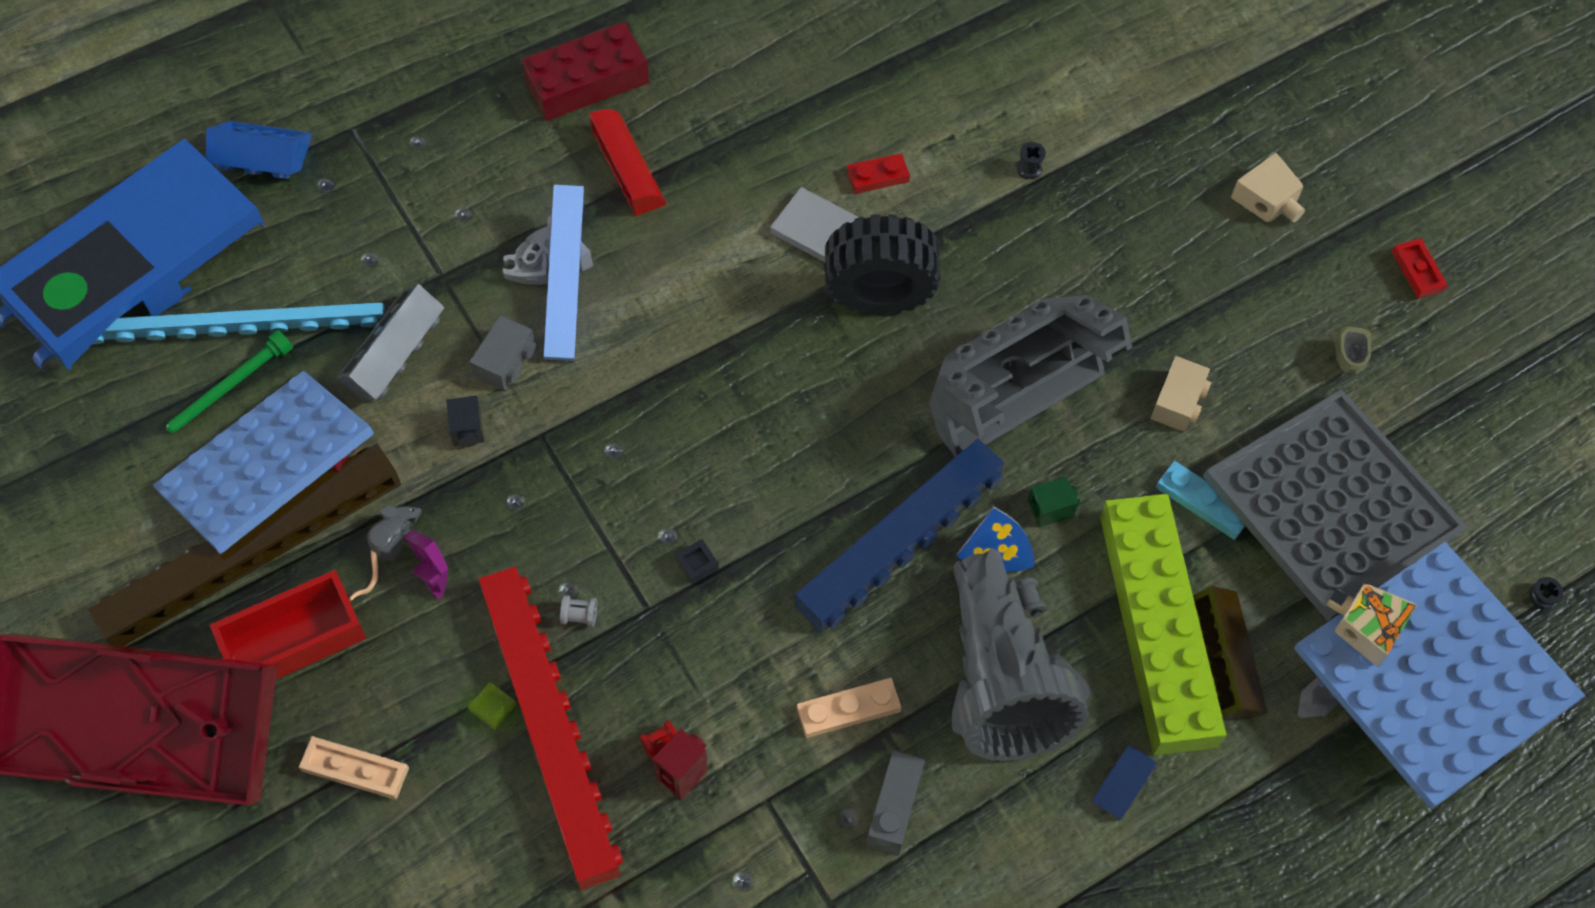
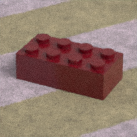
M625 22L521 59L524 80L546 121L649 83L648 62Z

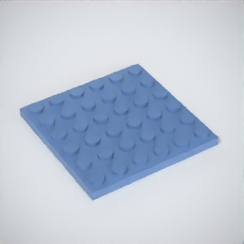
M1446 542L1378 587L1383 591L1417 605L1391 651L1379 667L1370 662L1336 634L1335 629L1343 617L1342 614L1324 624L1298 642L1294 647L1295 651L1430 810L1585 696Z

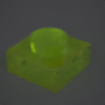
M489 682L470 703L468 709L495 730L515 708L516 702Z

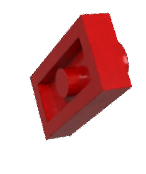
M902 153L847 165V174L854 194L910 182V174Z
M1422 238L1394 246L1392 253L1418 299L1445 291L1448 284Z

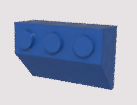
M226 121L207 128L206 159L211 164H216V168L220 170H234V167L244 168V172L248 174H262V171L272 172V176L276 178H290V175L301 170L312 138V132Z

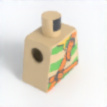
M1363 584L1355 598L1336 588L1326 604L1343 615L1335 629L1336 634L1377 667L1380 666L1391 651L1417 606L1413 602L1369 584Z

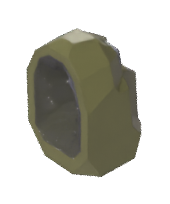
M1350 326L1339 329L1335 336L1336 360L1343 372L1358 374L1365 370L1371 358V333L1369 331Z

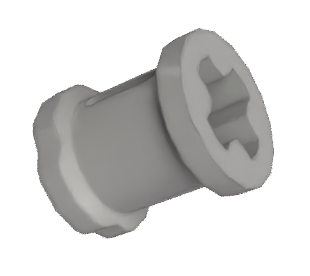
M564 595L561 604L560 623L565 625L568 622L586 623L588 627L593 628L597 616V599L591 598L590 601L571 599L569 595Z

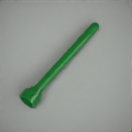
M279 330L273 332L267 337L266 347L166 424V430L169 433H176L270 358L286 355L293 349L291 343Z

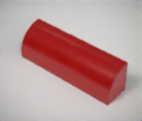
M611 109L589 113L591 131L634 216L636 217L667 205L621 114Z

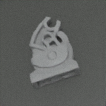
M552 214L547 219V227H543L528 236L526 241L519 245L515 255L504 256L505 266H515L513 269L503 268L505 279L528 285L548 284ZM581 242L580 270L584 271L591 268L593 262L590 250Z

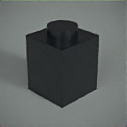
M478 396L447 399L449 433L453 446L471 447L477 443L485 442Z

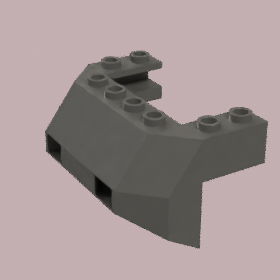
M1089 295L1045 298L1042 301L1035 302L1021 313L1009 317L1007 321L993 329L983 332L981 336L967 344L960 345L956 350L944 357L929 402L938 436L956 457L977 438L986 445L1105 375L1102 359L1109 362L1112 360L1111 354L1121 348L1126 350L1132 348L1126 316Z

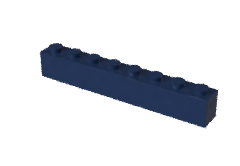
M977 438L795 594V608L820 633L828 627L831 629L835 628L844 619V613L852 606L854 608L859 607L867 599V593L875 586L877 588L882 587L890 579L893 570L898 566L900 568L905 567L914 557L913 553L921 546L923 548L928 547L935 540L936 533L943 527L946 529L951 527L959 518V513L962 510L973 508L986 489L993 490L1003 479L1002 471L1005 463Z

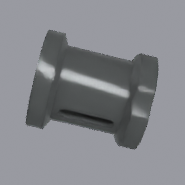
M1026 578L1015 583L1022 607L1029 609L1031 619L1046 612V604L1041 602L1036 589L1038 586L1036 579Z

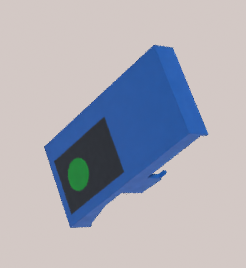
M184 138L0 267V300L4 304L0 308V326L4 328V323L8 318L16 317L43 345L33 355V361L41 370L45 361L55 357L70 370L71 365L116 319L141 301H143L150 316H157L183 299L182 296L192 289L187 286L182 290L178 283L257 224L261 227L265 226L258 208Z

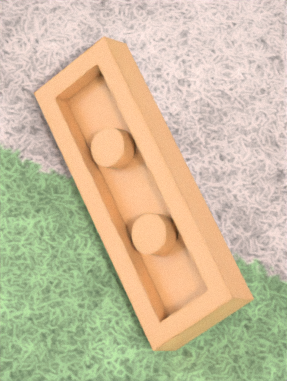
M892 678L797 704V711L806 738L899 713L902 708Z
M313 736L299 765V769L302 772L397 800L409 770L407 764Z

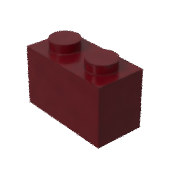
M680 729L653 758L656 780L679 800H682L708 772L706 744L694 733L688 735Z

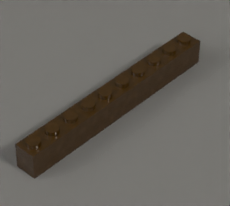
M378 443L372 447L364 448L353 458L344 462L339 472L330 470L321 475L222 554L217 552L207 541L200 545H194L186 550L185 554L171 562L162 563L155 571L145 577L129 582L124 589L117 593L101 598L88 611L108 644L126 646L401 486L398 474Z

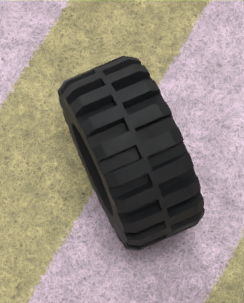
M875 214L869 218L862 216L855 218L852 223L846 222L842 224L839 229H836L826 242V290L840 306L844 305L853 312L858 310L861 314L867 315L869 313H876L877 315L893 313L894 315L900 314L904 310L911 311L916 309L918 305L922 306L927 303L940 286L939 242L930 229L919 221L915 223L912 218L905 216L904 218H899L893 214H888V216Z

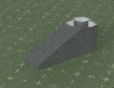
M893 750L869 830L866 847L899 856L925 759Z

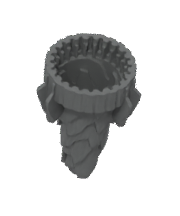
M990 548L984 554H974L963 561H957L953 566V572L960 595L963 626H959V631L966 657L961 658L967 681H959L952 711L953 732L963 736L965 745L971 753L992 761L1023 760L1061 747L1068 740L1073 739L1087 722L1088 709L1085 702L1091 695L1088 685L1082 676L1059 654L1047 653L1040 628H1034L1029 609L1022 607L1014 578L1008 579L999 551Z

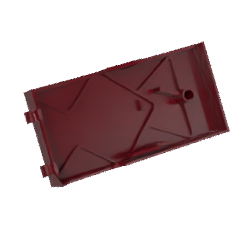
M20 633L0 634V774L63 781L70 783L72 786L251 805L261 800L277 665Z

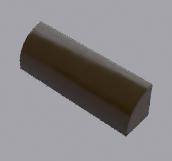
M1210 586L1194 594L1195 607L1223 720L1248 719L1268 713L1237 591Z

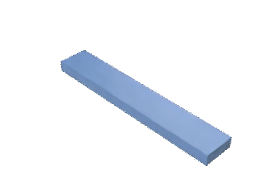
M554 185L544 360L575 361L584 186Z

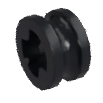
M1540 578L1530 588V600L1538 608L1551 609L1563 598V587L1553 578ZM1544 588L1550 591L1549 598H1545L1542 595Z

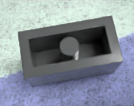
M500 315L469 362L473 377L506 391L510 383H514L518 379L524 361L530 359L534 354L536 343L532 329Z

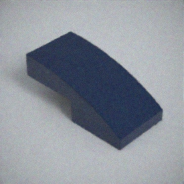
M1129 744L1092 801L1121 820L1158 763Z

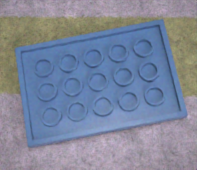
M302 371L250 412L243 415L229 428L218 434L200 450L190 455L188 459L171 472L165 474L153 486L217 552L222 554L370 438L374 432L365 421L305 371Z

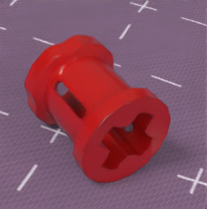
M670 720L665 721L663 727L648 735H639L641 744L652 762L655 755L677 733Z

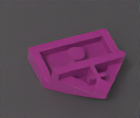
M412 529L403 536L421 562L412 572L425 582L432 595L439 600L445 591L448 567L436 543Z

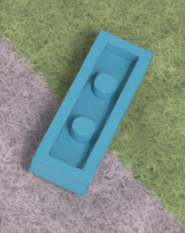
M1174 461L1158 481L1156 489L1164 494H1168L1170 498L1235 540L1245 527L1242 521L1207 481L1178 462Z

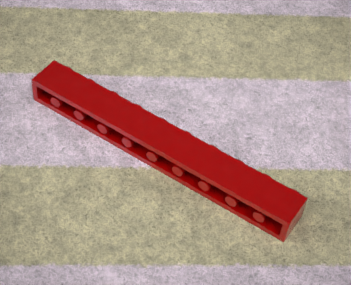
M515 566L479 578L580 890L620 877L618 865L623 864V859L618 845H610L607 833L613 832L607 812L599 813L596 802L601 801L602 798L596 781L589 783L586 771L591 770V765L586 751H578L575 741L580 740L581 736L576 721H568L565 711L570 710L571 707L565 690L558 692L555 682L561 680L556 662H548L546 652L551 651L546 633H538L536 624L540 623L541 619L536 604L529 605L526 596L532 593L526 575L519 577Z

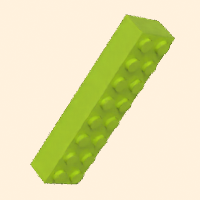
M1161 494L1107 500L1100 515V520L1153 756L1218 748L1226 737V731L1169 495Z

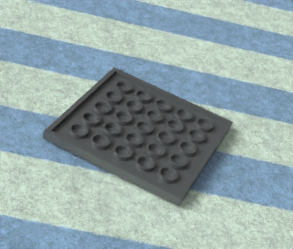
M1342 389L1207 469L1203 475L1204 479L1327 621L1340 614L1326 605L1336 588L1355 598L1363 584H1369L1378 588L1442 543L1450 542L1468 528Z

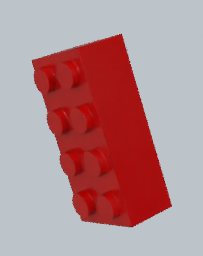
M336 570L210 625L223 658L277 665L276 680L367 639Z

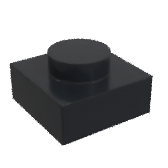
M703 539L675 554V560L691 584L719 569V563Z

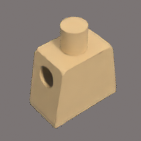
M1274 153L1240 178L1231 196L1234 201L1266 222L1273 221L1283 213L1294 223L1305 212V209L1297 203L1303 185L1277 153Z

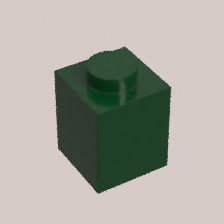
M1067 476L1031 487L1027 501L1038 526L1042 527L1074 517L1077 506L1080 503V497L1076 487L1071 486Z

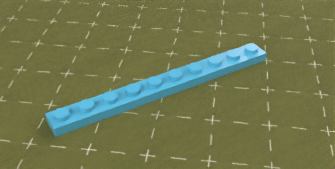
M381 302L118 318L93 344H101L104 340L115 339L118 342H133L135 338L141 337L158 341L164 340L165 336L174 335L183 339L195 338L196 334L207 333L213 337L226 336L227 332L254 335L257 334V330H269L272 333L279 330L281 333H285L290 328H300L302 331H316L318 327L330 326L332 329L340 330L349 328V325L361 324L362 327L373 328L387 310Z

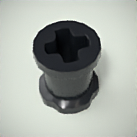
M1028 142L1021 147V159L1017 164L1018 174L1022 178L1036 179L1041 175L1042 162L1046 156L1045 148L1041 144Z

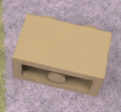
M1175 356L1150 419L1183 432L1186 431L1189 422L1196 423L1202 406L1197 405L1199 397L1205 399L1211 382L1206 380L1210 368Z

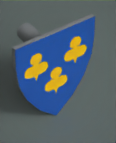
M994 506L956 554L957 557L964 560L974 554H984L990 548H993L1000 552L1006 572H1017L1035 567L1033 549L1027 534L1014 519Z

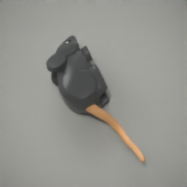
M385 506L381 509L380 515L383 519L373 525L367 535L368 546L371 550L372 580L367 588L352 594L349 598L350 601L359 595L369 593L374 588L378 580V557L393 562L404 548L402 542L405 539L403 536L411 531L410 528L415 525L422 513L421 509Z

